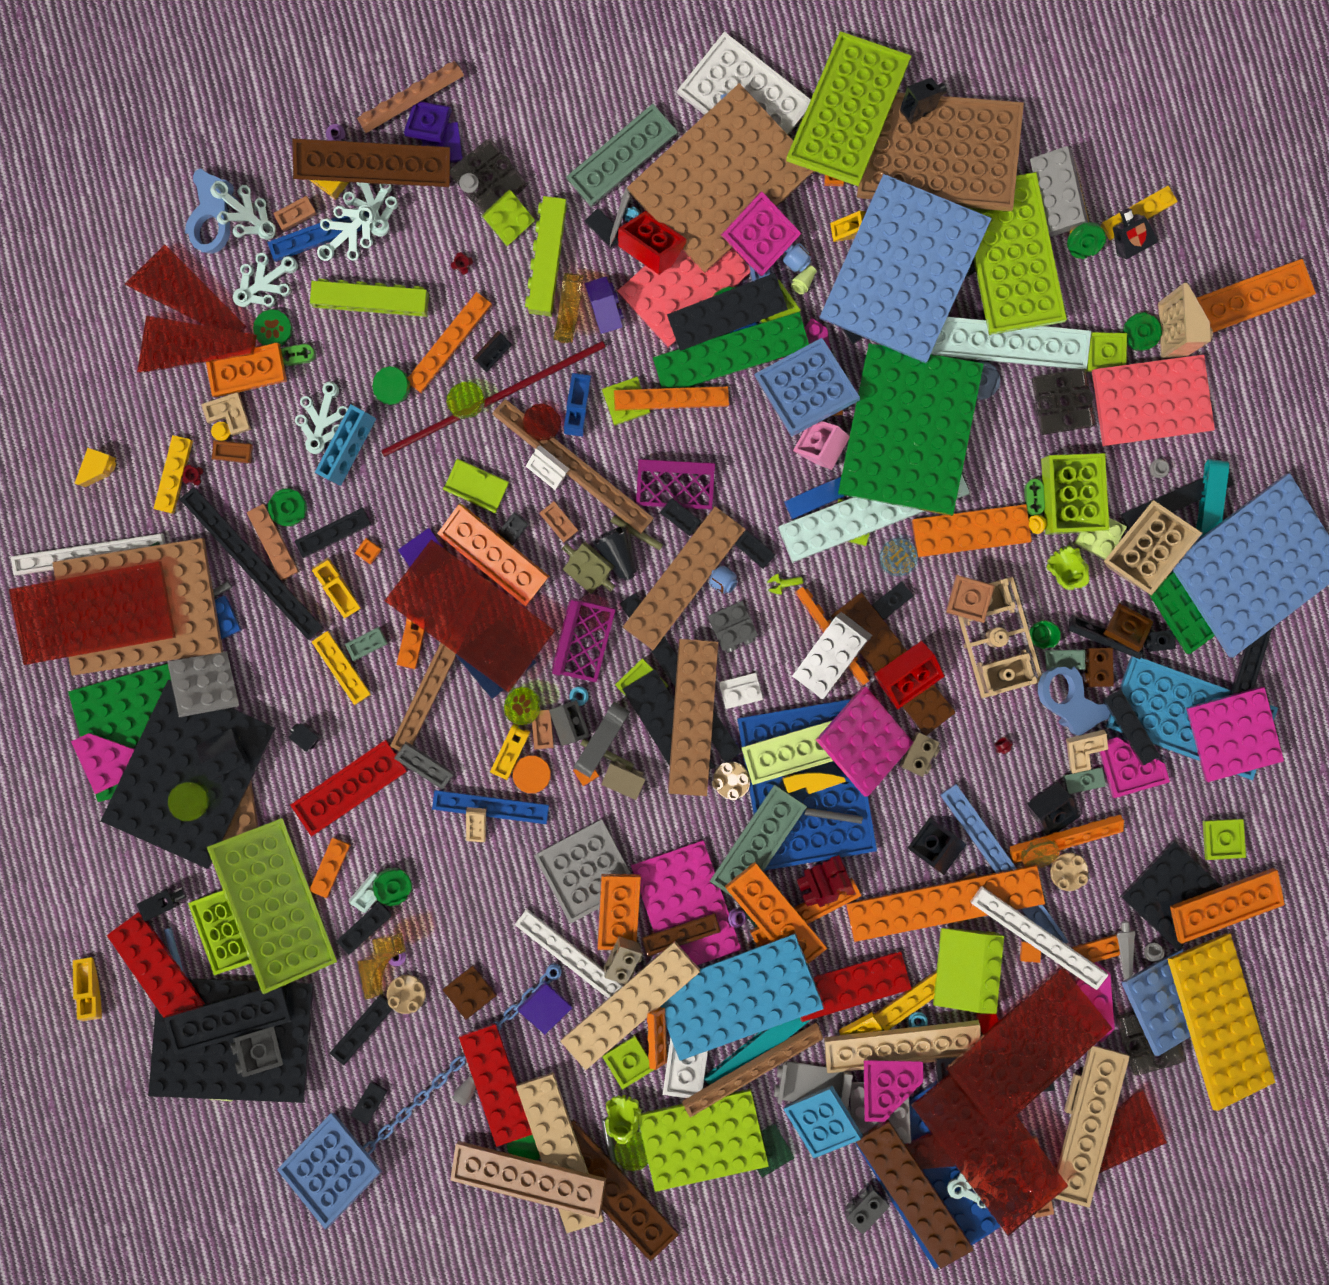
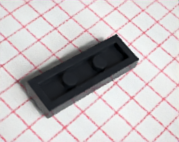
M378 902L336 942L350 955L393 914L382 902Z

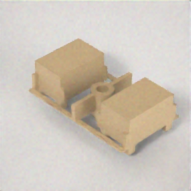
M1013 577L989 583L995 586L986 616L1007 610L1010 613L1015 612V603L1012 602L1008 589V582H1010L1023 628L1010 632L1000 627L992 628L986 632L985 639L970 643L965 625L969 626V621L973 620L958 616L966 643L964 648L968 650L981 698L1036 684L1042 675ZM1025 632L1038 678L1033 674L1030 664L1031 658L1026 649L1021 650L1022 654L983 665L981 662H978L976 666L971 647L987 643L990 647H1002L1007 644L1009 636Z

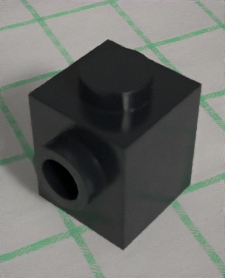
M1171 630L1150 632L1144 642V647L1147 649V652L1176 649L1174 634Z
M302 722L300 724L296 723L290 730L292 734L288 738L305 752H311L323 736L307 723Z

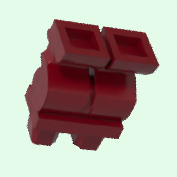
M839 855L831 857L827 862L824 861L822 865L804 870L805 875L796 880L801 891L808 888L812 890L803 895L807 907L815 904L823 907L825 904L835 902L842 891L846 892L847 895L856 894Z

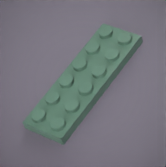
M651 104L566 176V179L592 208L677 136L678 132L657 107Z
M774 784L710 879V882L732 896L725 888V885L751 864L756 862L764 871L807 806Z

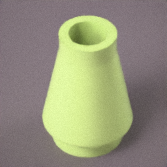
M808 265L792 280V289L798 294L807 292L817 270L813 266Z

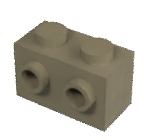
M915 732L912 738L913 744L905 753L899 766L923 777L931 769V764L929 763L932 757L935 758L940 750V747H938L940 742Z
M616 761L615 763H610L601 785L637 800L646 776H643L644 772L635 768L633 771L626 768V764Z
M618 937L604 965V976L606 979L627 984L629 978H632L635 973L636 964L642 960L643 952L641 951L640 943Z

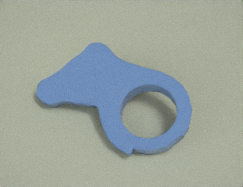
M198 169L194 172L193 182L197 186L200 205L188 218L185 234L189 235L190 242L194 248L203 253L213 254L219 252L229 240L230 221L224 225L218 222L219 229L216 238L209 244L202 243L200 229L203 223L212 217H215L217 220V215L221 211L228 212V203L222 198H215L211 194L210 188L214 182L222 181L228 187V194L232 196L234 187L227 180H222L208 174L203 169ZM221 215V218L226 220L225 216Z
M1052 667L1041 675L1038 682V695L1041 703L1061 717L1059 724L1068 727L1072 734L1084 735L1095 725L1109 718L1110 712L1105 704H1096L1085 699L1083 679L1075 667L1070 669L1067 667ZM1058 674L1063 675L1069 685L1068 695L1061 703H1056L1050 695L1051 680Z

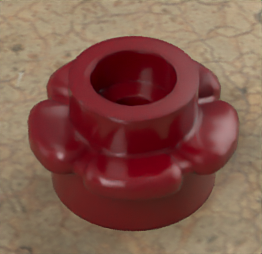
M1008 737L1000 738L994 744L997 749L996 752L1002 754L1010 752L1013 742Z

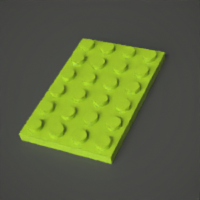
M751 1089L733 1092L692 1117H689L683 1104L644 1112L639 1116L640 1130L655 1192L769 1167Z

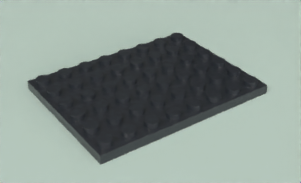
M168 680L101 818V822L209 869L212 865V860L207 847L223 841L276 727L234 708L179 717L172 682ZM233 728L249 763L216 780L209 781L200 764L196 745Z
M188 978L205 1004L260 989L258 981ZM290 982L282 986L292 1018L291 1022L274 1026L283 1065L246 1077H242L241 1073L237 1074L235 1063L238 1062L237 1054L233 1055L230 1043L234 1042L233 1038L175 1055L165 1020L156 1008L148 1096L304 1103L306 1098L314 983Z

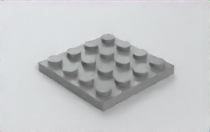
M603 819L534 855L570 924L599 909L601 874H631Z

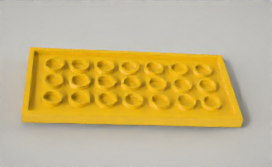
M1225 933L1168 958L1167 960L1212 1109L1219 1111L1276 1083L1231 934Z

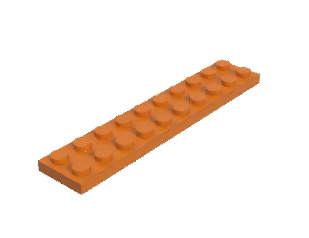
M1036 865L849 902L846 906L854 942L988 916L970 902L981 886L1016 910L1043 905L1045 901L1038 868Z

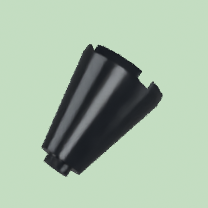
M624 525L623 530L621 527H617L603 533L601 539L598 540L596 537L592 540L600 554L614 566L612 570L619 579L624 578V581L635 577L634 573L637 572L627 525Z

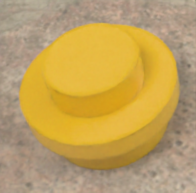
M217 422L211 428L212 436L218 441H224L230 437L231 433L228 424L225 422Z
M1033 515L1029 518V528L1033 533L1040 534L1047 527V521L1043 516Z

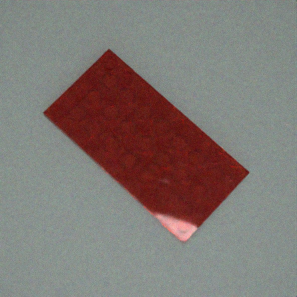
M433 540L429 541L384 600L508 693H510L555 633L554 629Z
M161 561L9 589L23 665L176 638Z
M1059 967L948 1065L946 1069L995 1131L999 1132L1113 1028L1064 967Z
M974 1057L968 1058L911 1104L1007 1236L1011 1235L1068 1187V1184Z

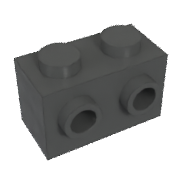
M577 700L549 710L562 746L589 737Z
M870 1184L859 1192L858 1198L855 1201H850L846 1205L844 1213L846 1219L864 1234L884 1214L890 1205L887 1199Z

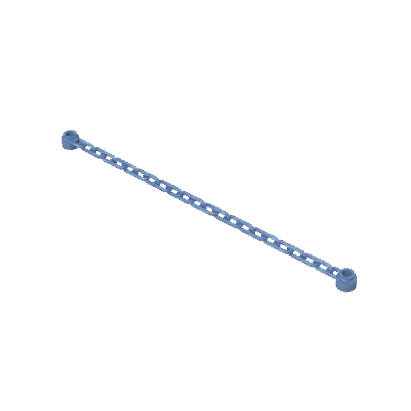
M556 963L550 964L547 967L546 973L541 976L540 983L535 988H529L522 995V1000L517 1005H511L504 1012V1017L499 1022H493L497 1024L499 1031L504 1021L513 1019L519 1013L517 1008L527 999L525 996L531 990L534 993L545 982L543 979L546 976L549 978L546 982L547 984L561 976L562 969L560 965ZM555 969L557 974L551 975L550 971ZM514 1007L516 1012L509 1017L510 1015L507 1013ZM465 1055L456 1057L450 1063V1069L446 1073L437 1075L428 1090H422L416 1095L414 1103L410 1107H404L396 1115V1120L392 1124L385 1125L378 1132V1137L374 1141H369L363 1146L365 1149L370 1144L372 1149L368 1152L369 1155L375 1150L376 1143L379 1140L387 1139L393 1133L394 1126L398 1122H405L411 1116L412 1109L416 1105L421 1106L425 1103L434 1088H440L446 1083L448 1075L452 1071H458L465 1064ZM460 1059L462 1063L456 1068L453 1064ZM442 1076L444 1080L439 1085L437 1082L435 1083ZM424 1093L426 1098L420 1102L418 1098ZM406 1110V1113L409 1114L402 1119L400 1115ZM388 1127V1130L391 1131L383 1137L384 1134L381 1133Z

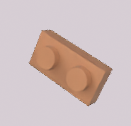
M307 196L273 213L283 232L317 215Z
M554 501L539 513L563 543L578 532L577 528Z
M549 710L531 711L534 750L554 748L552 718Z

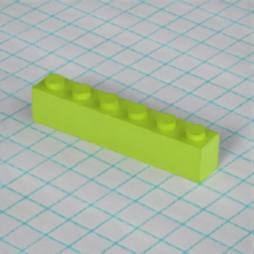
M543 196V201L539 202L538 214L541 215L540 221H536L535 228L538 237L533 242V251H536L535 259L532 258L530 270H533L532 277L528 279L530 296H526L525 307L528 308L529 314L552 317L567 210L566 199Z
M322 278L318 279V281H311L310 304L314 308L427 317L429 294L427 290L420 286H413V289L405 288L403 285L386 287V284L375 283V286L367 285L365 282L349 284L348 281L337 280L336 283Z

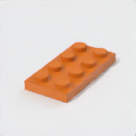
M279 343L205 359L211 394L215 398L287 382Z
M601 874L598 950H612L619 936L637 942L640 874Z

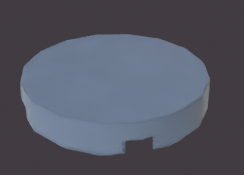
M978 361L977 363H983L984 365L977 399L983 400L996 393L1001 379L994 365L989 362Z

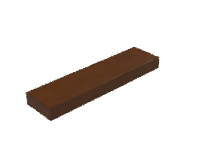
M715 913L643 936L641 939L648 957L664 951L674 941L681 946L720 933L721 930Z

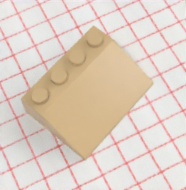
M1183 283L1158 303L1159 322L1162 328V335L1160 337L1161 359L1187 357L1211 342L1213 330L1210 328V321L1188 283Z
M1153 500L1104 560V563L1116 574L1152 596L1199 539L1202 532Z

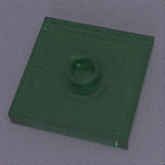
M775 1123L761 1131L769 1167L757 1169L762 1178L795 1158Z

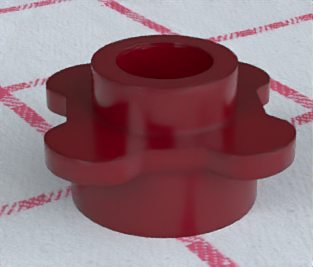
M462 252L456 254L454 262L451 263V268L453 270L457 269L462 275H466L469 266L473 264V259L471 257L467 258Z
M186 465L182 481L186 484L200 485L203 469Z

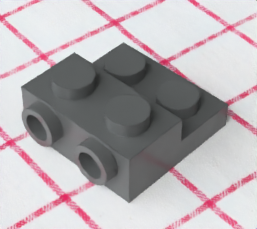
M743 601L707 616L722 651L727 650V653L738 649L737 645L744 642L745 645L756 641L754 637L758 636Z
M274 1026L233 1038L234 1042L230 1043L233 1055L237 1054L238 1062L235 1063L237 1074L241 1073L242 1077L283 1065Z

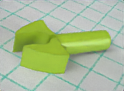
M776 574L767 583L776 582L780 585L776 589H768V591L782 595L781 590L784 587L803 584V578L796 577L782 580L779 578V574Z

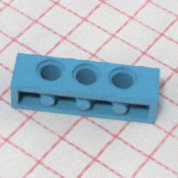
M350 404L315 473L341 486L376 418Z

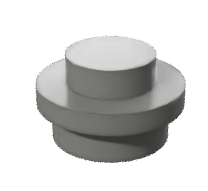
M466 173L460 178L459 185L464 192L473 193L477 190L479 181L474 174Z
M1163 459L1154 460L1149 467L1151 475L1155 478L1165 477L1169 472V464Z
M1151 943L1145 947L1144 955L1149 961L1158 962L1164 958V949L1157 943Z

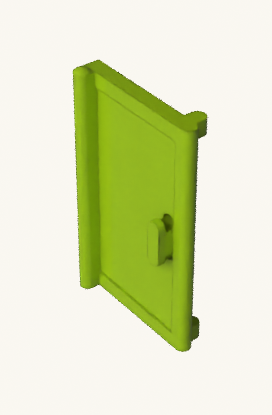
M457 458L443 490L496 513L509 486V482Z

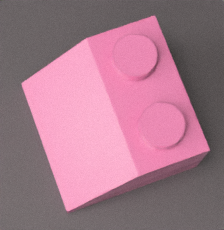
M821 421L804 430L793 451L819 466L832 470L850 436L840 427Z

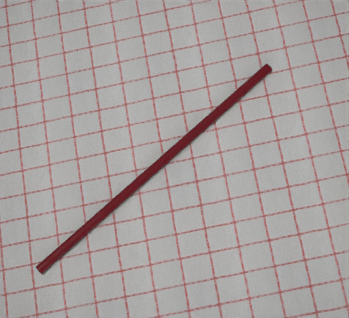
M603 341L598 342L382 449L381 452L386 457L606 348Z

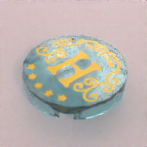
M901 538L892 539L885 543L880 550V565L889 575L905 576L917 564V550L908 540Z

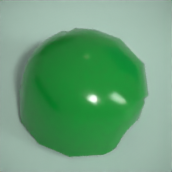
M1041 620L1030 627L1029 633L1032 643L1038 648L1055 647L1061 639L1060 629L1051 621Z

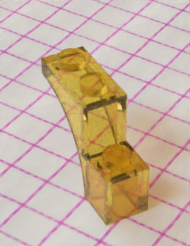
M564 274L558 318L554 332V340L561 343H573L578 327L579 305L582 298L584 275Z
M402 932L382 935L372 939L375 956H369L357 961L365 999H372L383 994L382 977L386 965L394 956L406 952Z

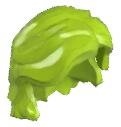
M1069 545L1064 547V549L1060 548L1059 553L1055 551L1053 555H1050L1046 568L1056 576L1058 584L1063 588L1074 590L1075 588L1085 587L1089 583V566L1082 559L1079 548L1073 549Z
M620 1095L613 1096L611 1100L606 1102L608 1113L605 1120L606 1132L610 1137H614L617 1143L626 1144L639 1128L638 1119L642 1110L639 1108V1101L635 1098L632 1099L629 1096L626 1099V1095H622V1097Z

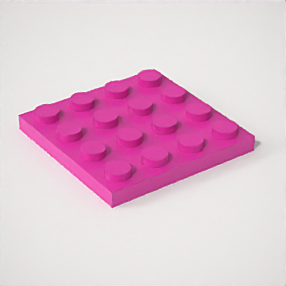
M862 687L816 739L819 745L864 797L869 796L913 744L909 736L867 687Z
M1258 687L1186 708L1206 782L1284 762L1265 687Z

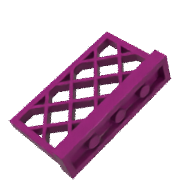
M638 459L636 504L640 506L664 507L666 503H662L657 496L665 489L673 499L681 504L677 497L685 490L692 499L687 504H681L683 507L712 509L715 463ZM642 471H650L655 477L647 485L641 479ZM664 472H669L674 479L665 486L658 477ZM683 473L689 474L693 479L685 487L677 479ZM702 474L710 475V483L703 488L697 479ZM657 479L664 488L655 495L648 486ZM676 480L683 489L674 496L667 487ZM695 481L702 490L693 497L687 488ZM646 488L654 496L649 502L640 501V495ZM703 491L709 497V505H700L696 500Z
M574 597L569 598L551 669L552 674L559 676L561 674L597 683L615 608L578 600ZM581 605L589 607L592 614L582 618L579 613ZM601 611L610 612L609 619L603 623L600 622L596 615ZM595 616L599 625L589 630L585 621ZM583 623L588 632L578 637L574 631L575 627ZM602 628L605 633L604 637L596 641L592 632ZM590 634L595 643L584 648L580 639ZM578 641L583 650L573 655L570 651V646ZM597 646L600 651L599 656L591 659L587 651ZM585 653L590 661L580 667L575 658ZM574 660L578 668L572 672L566 671V663ZM592 664L595 668L594 676L585 675L582 669Z

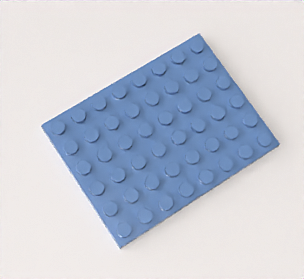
M883 174L822 310L820 319L927 363L991 218Z
M1289 473L1282 476L1199 538L1173 571L1227 655L1233 658L1329 585V535Z

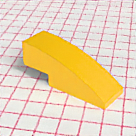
M329 557L312 567V572L322 584V588L344 619L361 609Z
M804 772L782 777L787 793L806 788L807 793L811 794L846 782L842 776L821 772Z
M92 957L73 960V999L76 1000L77 1020L80 1021L102 1018L99 981Z

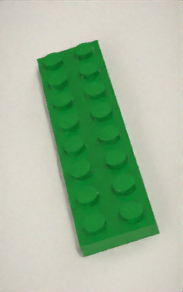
M800 312L710 339L682 351L678 349L655 356L653 361L662 389L688 388L785 358L809 345Z

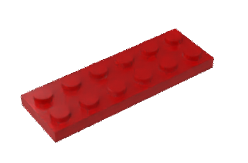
M387 739L290 804L311 837L408 772L402 763L394 759L396 752L390 747Z
M137 912L106 935L163 1018L166 1015L205 1004L149 922H144L140 912Z
M901 951L813 976L824 1009L800 1017V1020L805 1022L911 990Z
M493 1023L459 1035V1040L496 1147L532 1135L516 1088L517 1082L497 1024Z

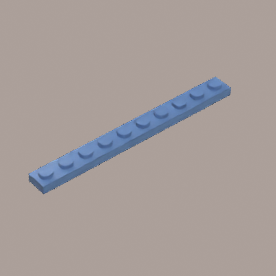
M957 784L940 794L941 798L993 871L998 873L1017 869ZM1043 905L1021 909L1027 918L1063 943L1067 944L1069 942Z

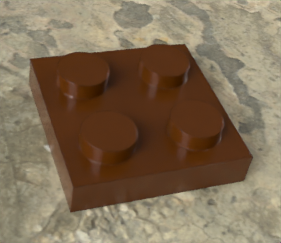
M1118 603L1104 634L1139 652L1154 621Z
M474 965L442 989L465 1020L497 996Z

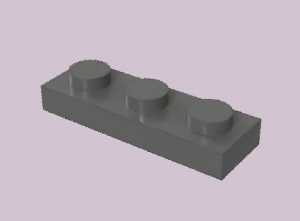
M406 741L394 757V759L440 789L445 787L454 773Z

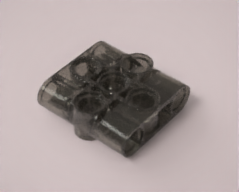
M492 139L484 141L450 170V176L458 185L460 178L466 173L474 174L478 178V191L476 193H464L482 215L502 197L496 195L497 191L504 190L506 193L508 190H511L517 196L528 185L526 180L513 166L510 159L504 155ZM475 161L481 162L477 167L472 166ZM505 163L508 165L506 169H499L501 164ZM486 176H493L491 181H484Z
M1086 369L1064 371L1031 378L1035 398L1034 410L1038 416L1041 435L1096 426L1092 406L1093 393L1089 388ZM1057 379L1063 381L1064 387L1057 385ZM1079 395H1083L1086 398L1085 403L1079 401ZM1060 398L1066 399L1067 406L1061 405ZM1041 401L1048 403V409L1042 408ZM1064 416L1070 419V425H1066L1063 422Z
M1131 1011L1116 1016L1122 1037L1121 1044L1125 1048L1126 1054L1130 1056L1129 1064L1133 1075L1146 1074L1183 1063L1187 1060L1181 1042L1161 1054L1157 1061H1154L1155 1055L1135 1012ZM1136 1040L1135 1046L1129 1048L1130 1042Z

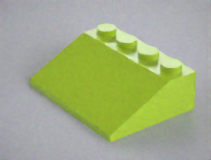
M1105 453L1049 455L1042 458V483L1045 501L1044 518L1047 521L1045 535L1108 531L1109 512Z
M223 890L188 903L214 975L251 964Z
M941 928L933 1005L977 1013L997 1014L1004 936L996 932Z

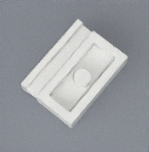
M541 445L535 449L526 465L528 469L554 490L560 486L566 473L569 471L568 467Z
M756 673L719 682L725 709L763 700Z

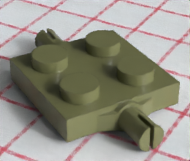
M586 541L577 550H574L567 543L563 546L562 550L570 556L563 570L590 594L601 585L605 586L610 592L616 587L607 579L614 566Z

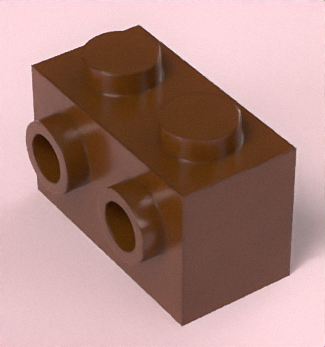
M1113 648L1084 649L1086 650V669L1082 674V679L1085 687H1114Z

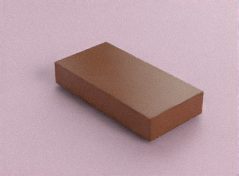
M213 440L211 459L251 464L253 445Z

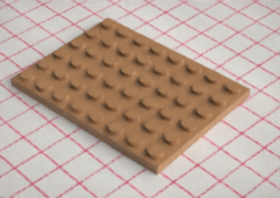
M739 83L627 187V190L658 222L666 224L687 239L682 250L706 273L733 248L721 236L722 232L759 192L762 191L777 207L815 171L786 161L793 140Z
M897 93L858 187L857 198L872 199L883 174L963 207L1012 211L1024 102L941 96L935 110L910 124L900 111L905 93Z
M204 538L52 562L72 676L223 652Z

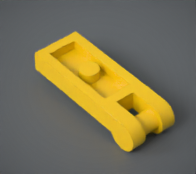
M514 723L490 770V773L505 780H508L530 735V731L526 729L524 731ZM514 735L521 737L519 743L512 740Z

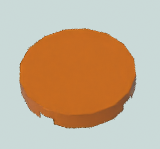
M528 755L521 758L513 769L515 785L526 793L542 791L548 785L551 778V770L548 763L536 755Z

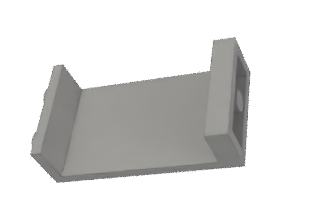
M785 1061L781 1066H778L777 1077L779 1078V1084L775 1085L774 1097H776L778 1104H782V1100L794 1102L833 1086L848 1110L853 1077L851 1071L827 1073L825 1066Z

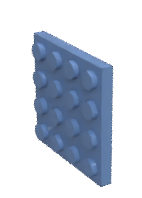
M823 338L754 374L791 437L860 401V396Z
M1183 949L1176 950L1161 961L1150 965L1121 982L1155 1056H1160L1191 1037L1167 960L1184 952Z
M330 1113L277 1169L324 1229H328L382 1172L334 1113Z

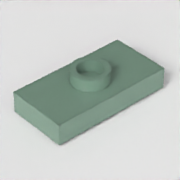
M377 627L346 643L345 646L352 660L356 661L388 645V642L381 628Z
M1046 650V670L1052 667L1086 669V650Z
M1102 767L1063 775L1065 788L1069 794L1106 787Z

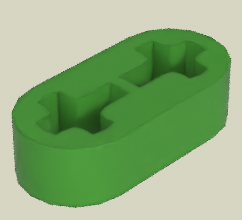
M308 344L281 349L282 357L286 356V352L290 355H295L289 357V361L283 358L284 365L286 366L310 363L316 357L315 350ZM305 349L311 352V354H308V358L299 354L305 353Z
M1032 479L1026 483L1024 488L1025 504L1027 505V512L1031 516L1041 514L1045 508L1043 483L1038 479ZM1033 483L1036 487L1038 486L1039 488L1035 491V496L1033 490H1030L1029 488L1033 485ZM1034 499L1036 505H1039L1040 507L1036 510V512L1034 509H1031V505L1034 504Z

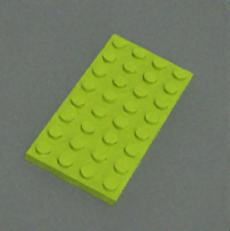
M840 31L791 145L786 161L859 187L911 60V55Z
M1037 173L1017 175L1012 211L968 208L991 218L974 257L989 335L1063 323L1067 320Z
M283 818L207 847L262 994L337 962Z

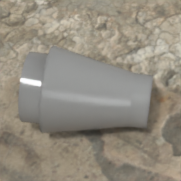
M469 1075L454 1091L452 1098L462 1106L470 1103L476 1089L472 1076Z

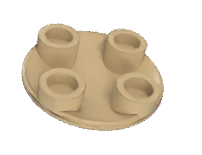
M725 762L715 770L712 785L721 796L730 800H736L744 796L749 790L750 776L741 764Z
M1064 853L1058 856L1052 863L1050 870L1051 879L1061 890H1077L1088 882L1087 863L1081 856L1075 853Z
M401 975L395 978L387 990L389 1006L401 1014L416 1012L423 1005L426 997L423 983L412 975Z

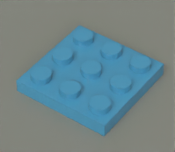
M833 1086L787 1104L783 1108L813 1159L859 1141L863 1137Z

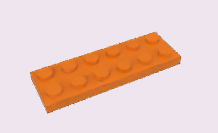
M1300 259L1197 297L1196 299L1210 321V328H1212L1214 333L1314 296L1316 292L1304 261Z
M459 504L437 533L525 607L550 577L463 504Z
M1026 504L957 513L953 516L942 515L912 520L917 558L1032 542Z
M756 862L725 885L727 891L771 942L795 933L807 964L827 949L826 945Z
M1271 868L1171 905L1170 909L1177 940L1182 944L1284 906L1285 904L1278 870Z

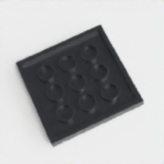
M1171 841L1120 897L1179 951L1185 943L1181 944L1177 940L1170 906L1222 886L1177 843Z

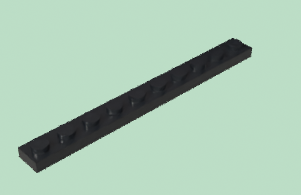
M192 487L179 499L307 640H311L324 628L196 487Z
M634 593L619 604L630 618L641 604V601L636 593ZM663 637L651 652L676 688L678 656L666 638ZM713 710L711 741L724 761L728 762L740 754L741 750Z

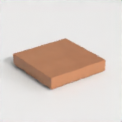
M956 575L945 613L984 623L995 585Z

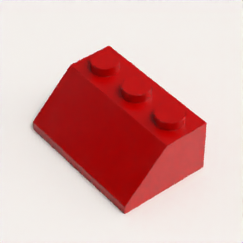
M644 211L618 228V246L658 275L673 266L687 242L686 238L666 224L658 222L647 211Z
M922 641L912 646L874 674L897 710L945 677L934 653Z

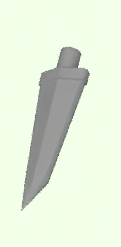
M627 187L621 198L620 207L610 236V246L616 237L630 202L631 194Z
M1122 921V931L1117 932L1124 980L1133 976L1135 931L1130 930L1128 921Z

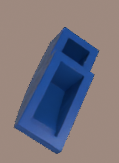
M572 373L564 422V434L583 437L591 375Z
M841 477L785 501L784 503L791 519L845 497L838 494Z

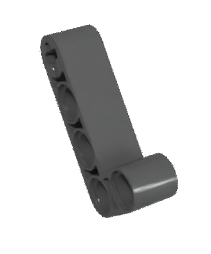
M615 702L612 703L604 719L574 765V769L589 778L591 777L630 711Z

